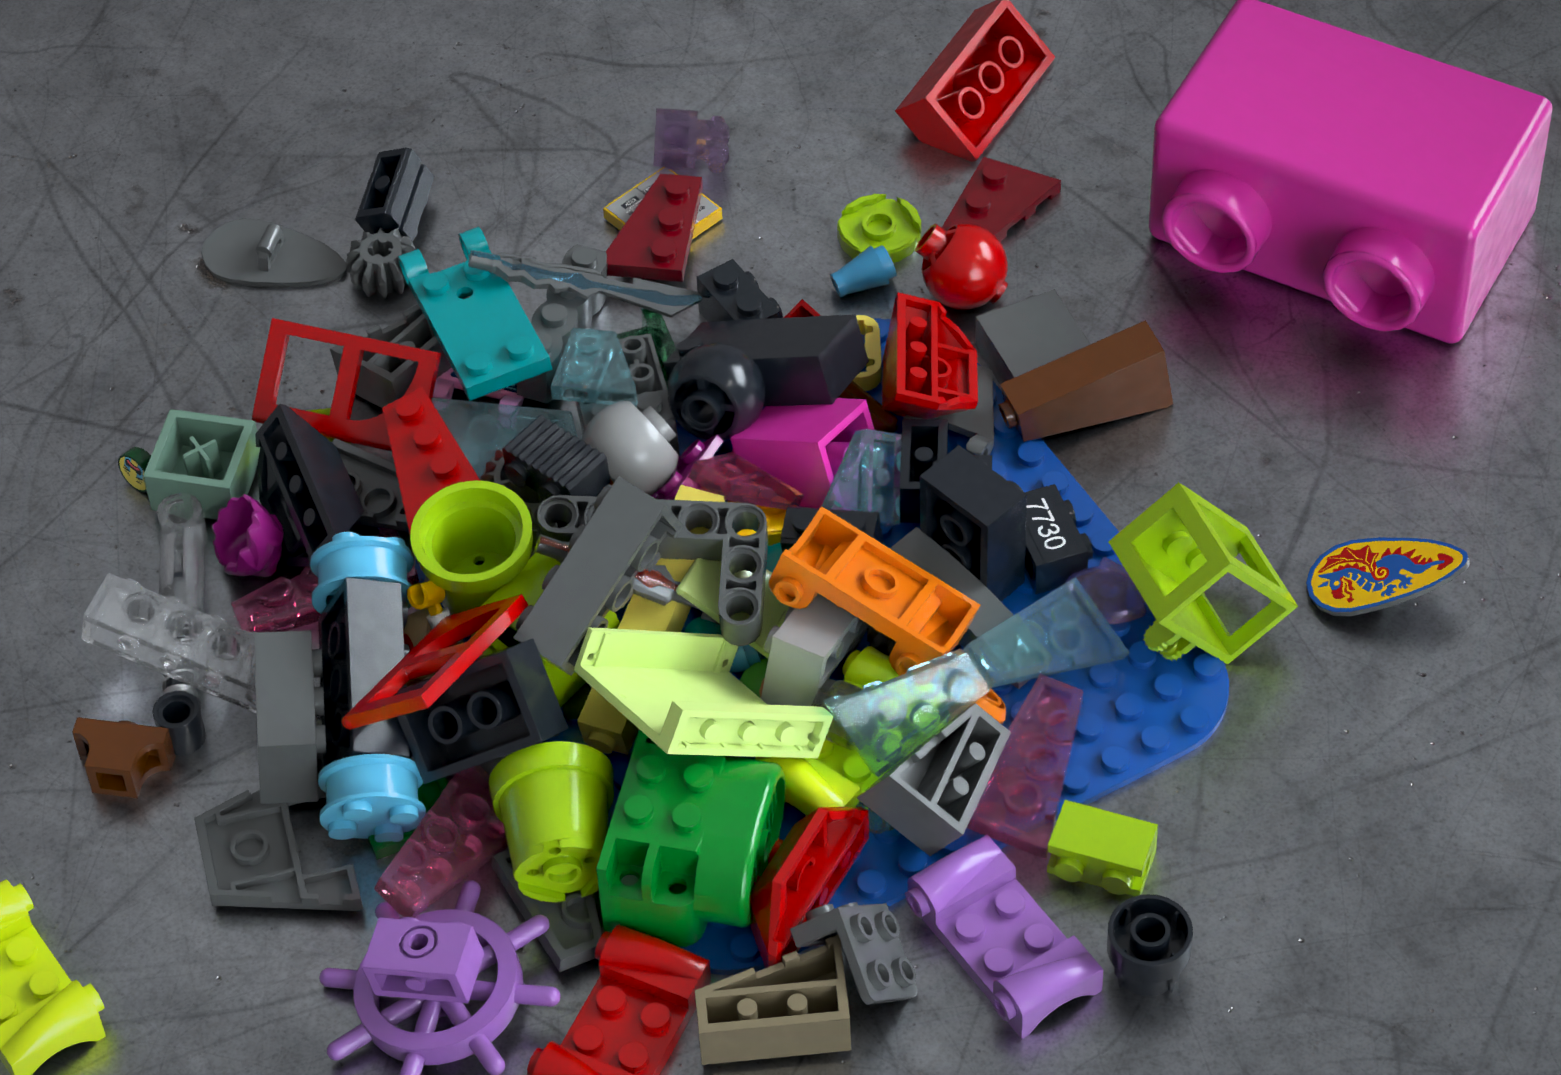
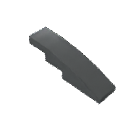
M915 527L890 548L981 605L968 630L958 643L1017 689H1020L1051 663V656L1007 607L958 560L919 528Z

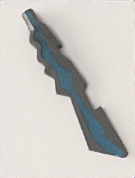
M471 250L468 267L489 271V273H494L507 282H521L533 289H549L554 294L570 291L586 300L600 293L670 318L698 304L703 298L702 293L637 278L632 279V284L604 278L599 270L567 264L544 263L536 261L535 257L502 252L490 254Z

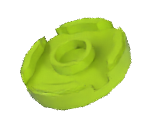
M872 194L859 197L847 204L837 224V238L840 246L852 259L869 246L876 248L883 245L890 255L892 262L896 263L911 255L921 239V219L917 209L907 200L897 197V201L886 199V194Z

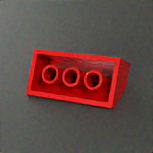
M995 0L974 10L895 112L920 142L974 162L978 160L1056 57L1010 0Z

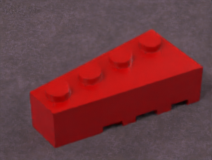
M423 387L382 407L409 534L417 511L433 494L456 483L481 481Z

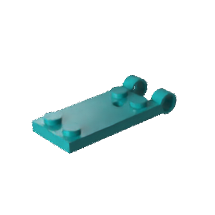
M479 226L458 234L460 245L467 261L430 274L419 249L398 256V262L404 279L418 302L469 401L553 370L547 351L509 283L496 274L489 273V271L468 267L471 250L492 254L484 233Z

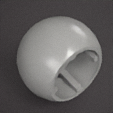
M620 401L608 405L593 416L582 434L581 440L585 444H590L593 449L596 448L607 457L610 479L613 483L619 476L648 495H653L658 491L657 489L670 479L677 467L679 456L669 444L677 435L650 405L642 412L630 401Z

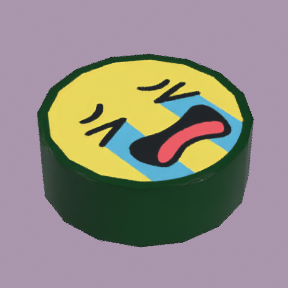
M132 447L119 456L118 466L125 480L134 489L146 492L143 475L151 455L142 448Z

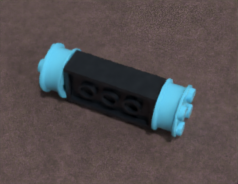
M341 532L335 534L331 542L319 547L310 559V568L313 574L318 577V586L313 590L311 598L314 609L321 614L318 618L319 649L322 650L323 677H320V685L323 686L324 691L322 724H325L326 753H323L324 768L318 775L319 787L326 793V805L321 809L319 818L322 827L328 831V836L336 840L351 838L368 839V836L374 835L377 842H399L403 839V832L414 830L426 819V808L418 800V788L422 785L423 781L415 761L410 759L412 753L398 717L354 729L345 728L341 722L342 718L410 652L409 645L404 644L403 629L407 623L408 609L412 606L407 598V590L412 586L408 582L407 573L413 567L414 558L412 551L405 545V541L398 537L359 536L353 532Z

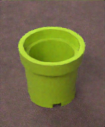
M478 480L450 485L427 499L413 519L410 531L412 550L425 576L440 588L445 589V599L442 605L444 608L447 607L451 615L480 607L500 587L513 580L523 570L530 558L533 547L530 512L524 501L515 492L503 485ZM478 561H484L482 565H475Z
M565 741L535 744L515 751L503 758L492 770L488 784L494 812L504 826L513 875L518 882L519 890L529 898L544 902L566 901L565 893L579 890L581 891V898L598 891L596 867L609 829V808L614 800V770L610 760L602 752L591 746Z

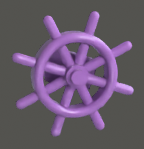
M474 880L466 881L462 885L455 909L435 910L414 917H400L390 903L382 902L378 904L375 909L378 921L367 953L358 970L325 968L320 973L319 979L323 986L353 990L355 1009L361 1021L360 1025L331 1042L327 1047V1055L330 1059L338 1061L373 1041L384 1053L399 1061H403L399 1075H421L424 1065L451 1063L473 1054L476 1055L489 1074H501L505 1069V1061L491 1042L511 1022L519 1004L553 1007L559 1003L561 998L559 990L555 987L523 984V971L516 950L544 934L549 929L548 918L541 914L535 915L513 930L505 933L494 921L474 913L481 892L480 885ZM498 963L496 982L476 980L479 973ZM380 996L402 998L380 1012ZM469 1000L486 1001L473 1016L463 1004L469 1003ZM420 1011L414 1032L395 1027ZM448 1016L454 1027L435 1032L439 1017Z

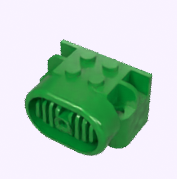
M639 729L596 867L604 932H612L620 924L678 947H687L695 944L702 938L708 921L737 927H747L752 924L750 894L758 875L761 876L768 866L769 854L773 845L779 839L782 825L786 786L782 767L776 763L736 756L666 754Z

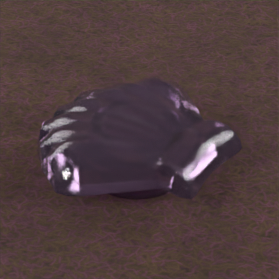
M1103 557L1099 566L1082 569L1073 573L1064 583L1067 597L1073 608L1085 617L1097 622L1115 625L1143 617L1147 612L1143 597L1125 568L1109 558Z

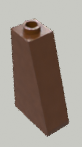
M1145 320L1001 383L1004 402L998 404L1006 426L1009 429L1015 426L1024 442L1173 405L1165 351Z

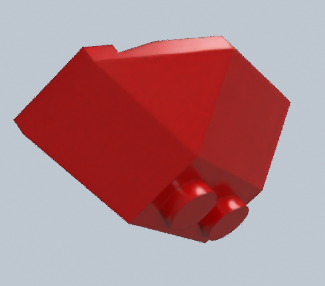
M897 292L883 355V410L891 411L902 417L908 415L930 419L976 409L978 403L977 350L961 329L946 317L947 311L940 302Z
M819 807L795 823L784 840L778 839L773 845L768 858V866L761 876L758 875L750 894V913L753 917L750 927L765 968L782 962V956L794 951L798 953L801 947H796L790 928L806 922L805 913L828 905L869 839V810L862 807Z

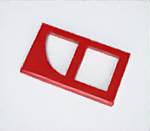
M272 318L252 420L256 423L264 424L278 406L276 401L290 335L340 345L344 347L330 415L289 408L326 438H336L341 441L392 452L384 413L370 419L350 420L364 351L418 362L414 378L403 396L423 387L431 401L442 353Z
M520 594L444 617L342 718L343 726L347 729H354L429 708L529 606L523 595ZM475 633L467 642L451 646L456 642L462 640L463 638ZM437 672L422 688L395 695L410 679Z

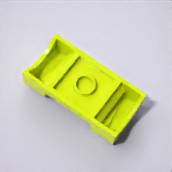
M872 646L864 648L861 652L855 650L848 656L843 665L842 673L845 675L844 691L826 709L834 717L819 757H756L755 760L776 763L782 767L786 785L785 802L796 807L806 816L819 807L864 808L866 805L858 800L857 797L932 735L948 716V712L945 709L948 694L929 681L925 684H917L902 679L892 668L889 656ZM855 687H860V693L858 690H855L851 693L850 690H852ZM864 689L874 693V695H869L871 700L863 692Z
M5 879L0 882V1060L10 1075H33L40 1065L62 1049L81 1042L99 1041L106 1037L98 1013L105 1009L91 983L83 987L78 980H70L32 925L28 912L34 909V905L27 891L21 883L13 887Z

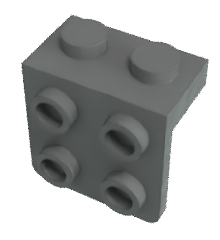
M853 902L834 908L833 904L820 906L805 913L806 922L790 928L796 947L826 945L825 939L839 935L860 997L865 1004L902 1001L917 996L916 972L910 960L905 956L898 937L900 933L898 922L889 911L887 903L858 905L857 902Z

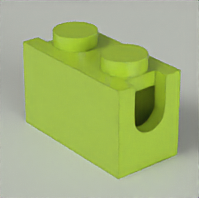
M1065 800L1048 843V852L1052 854L1047 865V873L1057 875L1065 881H1080L1102 887L1108 892L1117 895H1141L1156 854L1158 824Z

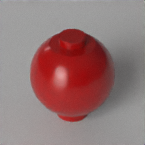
M935 223L919 240L915 252L923 257L921 270L924 283L930 294L943 305L958 310H972L982 307L988 301L994 304L1007 289L1008 283L1004 281L1008 272L1007 256L1000 241L987 229L974 224H956L945 231Z

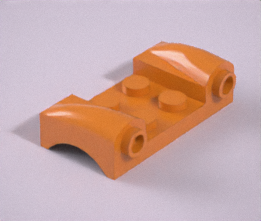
M824 507L817 511L797 542L789 550H784L769 579L771 592L784 605L798 609L806 608L819 593L836 606L843 608L867 623L876 631L896 641L889 656L890 664L902 679L917 684H925L930 681L966 633L981 606Z

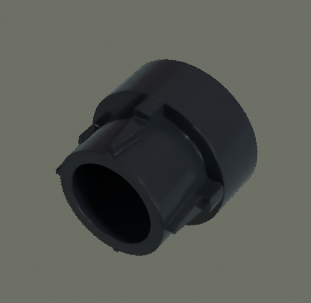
M1144 894L1123 901L1112 912L1108 922L1107 953L1114 966V973L1118 978L1120 988L1124 986L1130 992L1141 996H1156L1168 990L1171 993L1173 992L1175 983L1180 979V973L1190 960L1193 939L1191 919L1178 903L1164 896Z

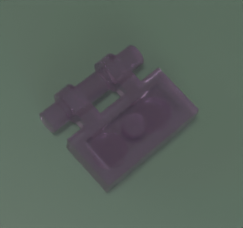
M656 108L653 166L665 167L670 170L695 169L696 160H705L708 169L712 173H721L729 161V147L727 144L730 139V130L725 119L722 116H714L710 120L697 119L698 111Z

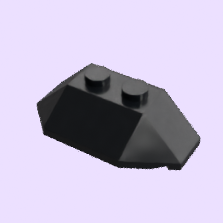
M279 404L255 434L256 447L260 448L257 465L259 500L261 505L270 514L278 518L283 527L284 534L281 553L286 565L310 567L312 554L319 547L331 542L335 534L348 532L363 514L364 509L336 445L287 405Z

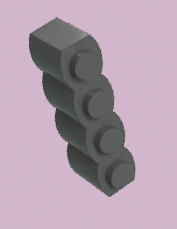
M576 244L563 257L562 264L599 270L602 276L607 278L606 251ZM579 277L554 279L570 283L580 289L602 288L607 290V287L585 283ZM547 289L546 302L536 309L532 316L531 324L550 357L553 370L516 383L517 395L543 403H548L557 396L562 387L563 373L568 370L564 349L577 347L588 336L592 328V316L603 307L606 295L598 293L586 300L570 291L554 294Z

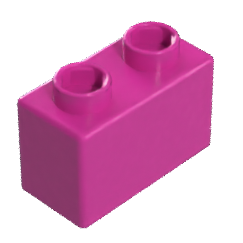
M1236 0L1156 121L1154 127L1149 230L1152 236L1170 243L1185 259L1205 270L1219 273L1245 270L1331 301L1334 307L1348 319L1365 328L1383 332L1406 328L1433 339L1454 344L1459 342L1465 335L1535 212L1553 110L1552 104L1544 96L1258 0Z

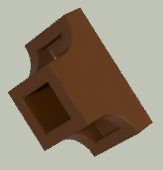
M77 717L72 731L80 760L86 761L84 766L92 793L138 799L141 787L148 777L160 771H171L175 752L168 728L138 725L131 721L113 722Z

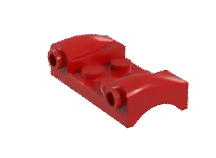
M620 924L612 932L605 931L601 935L595 949V958L599 960L600 977L561 1045L551 1041L544 1049L537 1048L530 1058L527 1075H660L696 1010L695 990L711 983L710 960Z

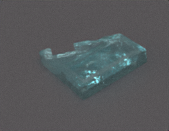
M573 328L551 384L552 398L600 404L630 401L636 407L638 403L636 387L616 332Z
M871 429L855 431L821 507L825 509L879 512L882 526L900 525L902 435Z

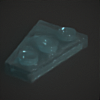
M1076 577L971 641L963 649L989 688L1122 660L1130 653Z

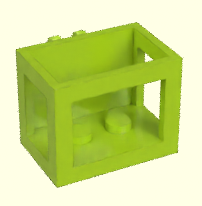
M1179 482L1108 541L1156 618L1153 625H1149L1144 634L1145 638L1143 640L1146 642L1145 645L1152 651H1160L1159 653L1164 658L1171 661L1173 659L1177 660L1179 657L1182 658V654H1187L1197 646L1228 665L1298 607L1248 528ZM1240 553L1247 565L1235 557ZM1227 572L1262 593L1271 601V603L1232 635L1229 634L1204 594L1209 587Z

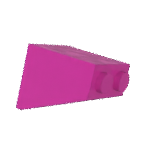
M837 398L833 404L766 406L761 411L758 419L749 428L730 438L733 453L743 479L782 498L789 499L801 507L855 510L888 479L866 399Z

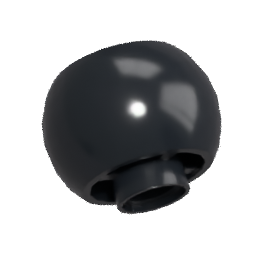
M724 343L705 344L695 347L686 353L674 366L668 381V403L673 416L686 431L705 440L710 439L716 434L722 440H727L733 435L749 428L758 419L765 402V383L758 365L742 350Z

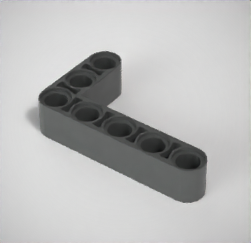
M557 495L545 499L539 505L537 511L540 535L569 542L576 529L581 525L586 526L595 513L594 504L597 497ZM657 499L665 504L684 525L675 539L666 535L658 549L661 558L686 560L701 558L710 561H721L718 600L721 634L727 642L736 646H745L755 642L761 634L763 625L768 553L767 521L762 509L749 503ZM558 521L569 523L563 528L551 527L553 523ZM696 527H704L709 529V531L704 534H694L690 532L692 529ZM742 529H751L756 532L751 536L737 534ZM744 570L753 573L748 578H737L734 576L735 573ZM741 612L750 615L748 619L743 621H736L730 618L732 615Z

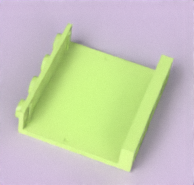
M588 627L574 667V671L666 754L818 758L834 717L824 707L766 704L729 672L739 646L730 644L721 634Z

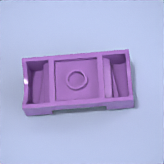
M988 834L941 858L908 879V891L905 893L911 910L916 916L922 918L990 1000L997 1014L1010 1024L1021 1039L1030 1035L1046 1016L1062 1004L1077 997L1094 996L1102 991L1103 968L1074 935L1068 939L1018 882L1016 879V867Z

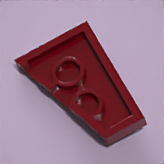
M983 157L941 228L947 231L956 224H974L987 229L1001 242L1007 237L1008 229L1020 219L1024 221L1029 219L1036 213L1037 205L1046 198L1052 200L1061 192V180Z
M660 173L606 250L607 276L683 282L703 190L702 177Z

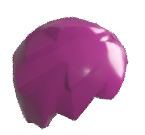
M244 494L240 498H231L228 500L227 507H222L218 511L217 522L212 524L215 535L213 546L219 563L224 566V572L228 575L241 577L250 575L258 577L271 576L276 571V566L281 558L284 534L281 523L275 515L270 514L252 497Z

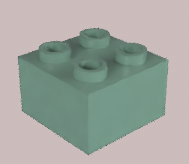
M170 409L143 475L151 510L218 520V511L222 507H227L228 500L233 497L240 498L244 494L248 495L257 471L260 448L256 447V422L253 420Z

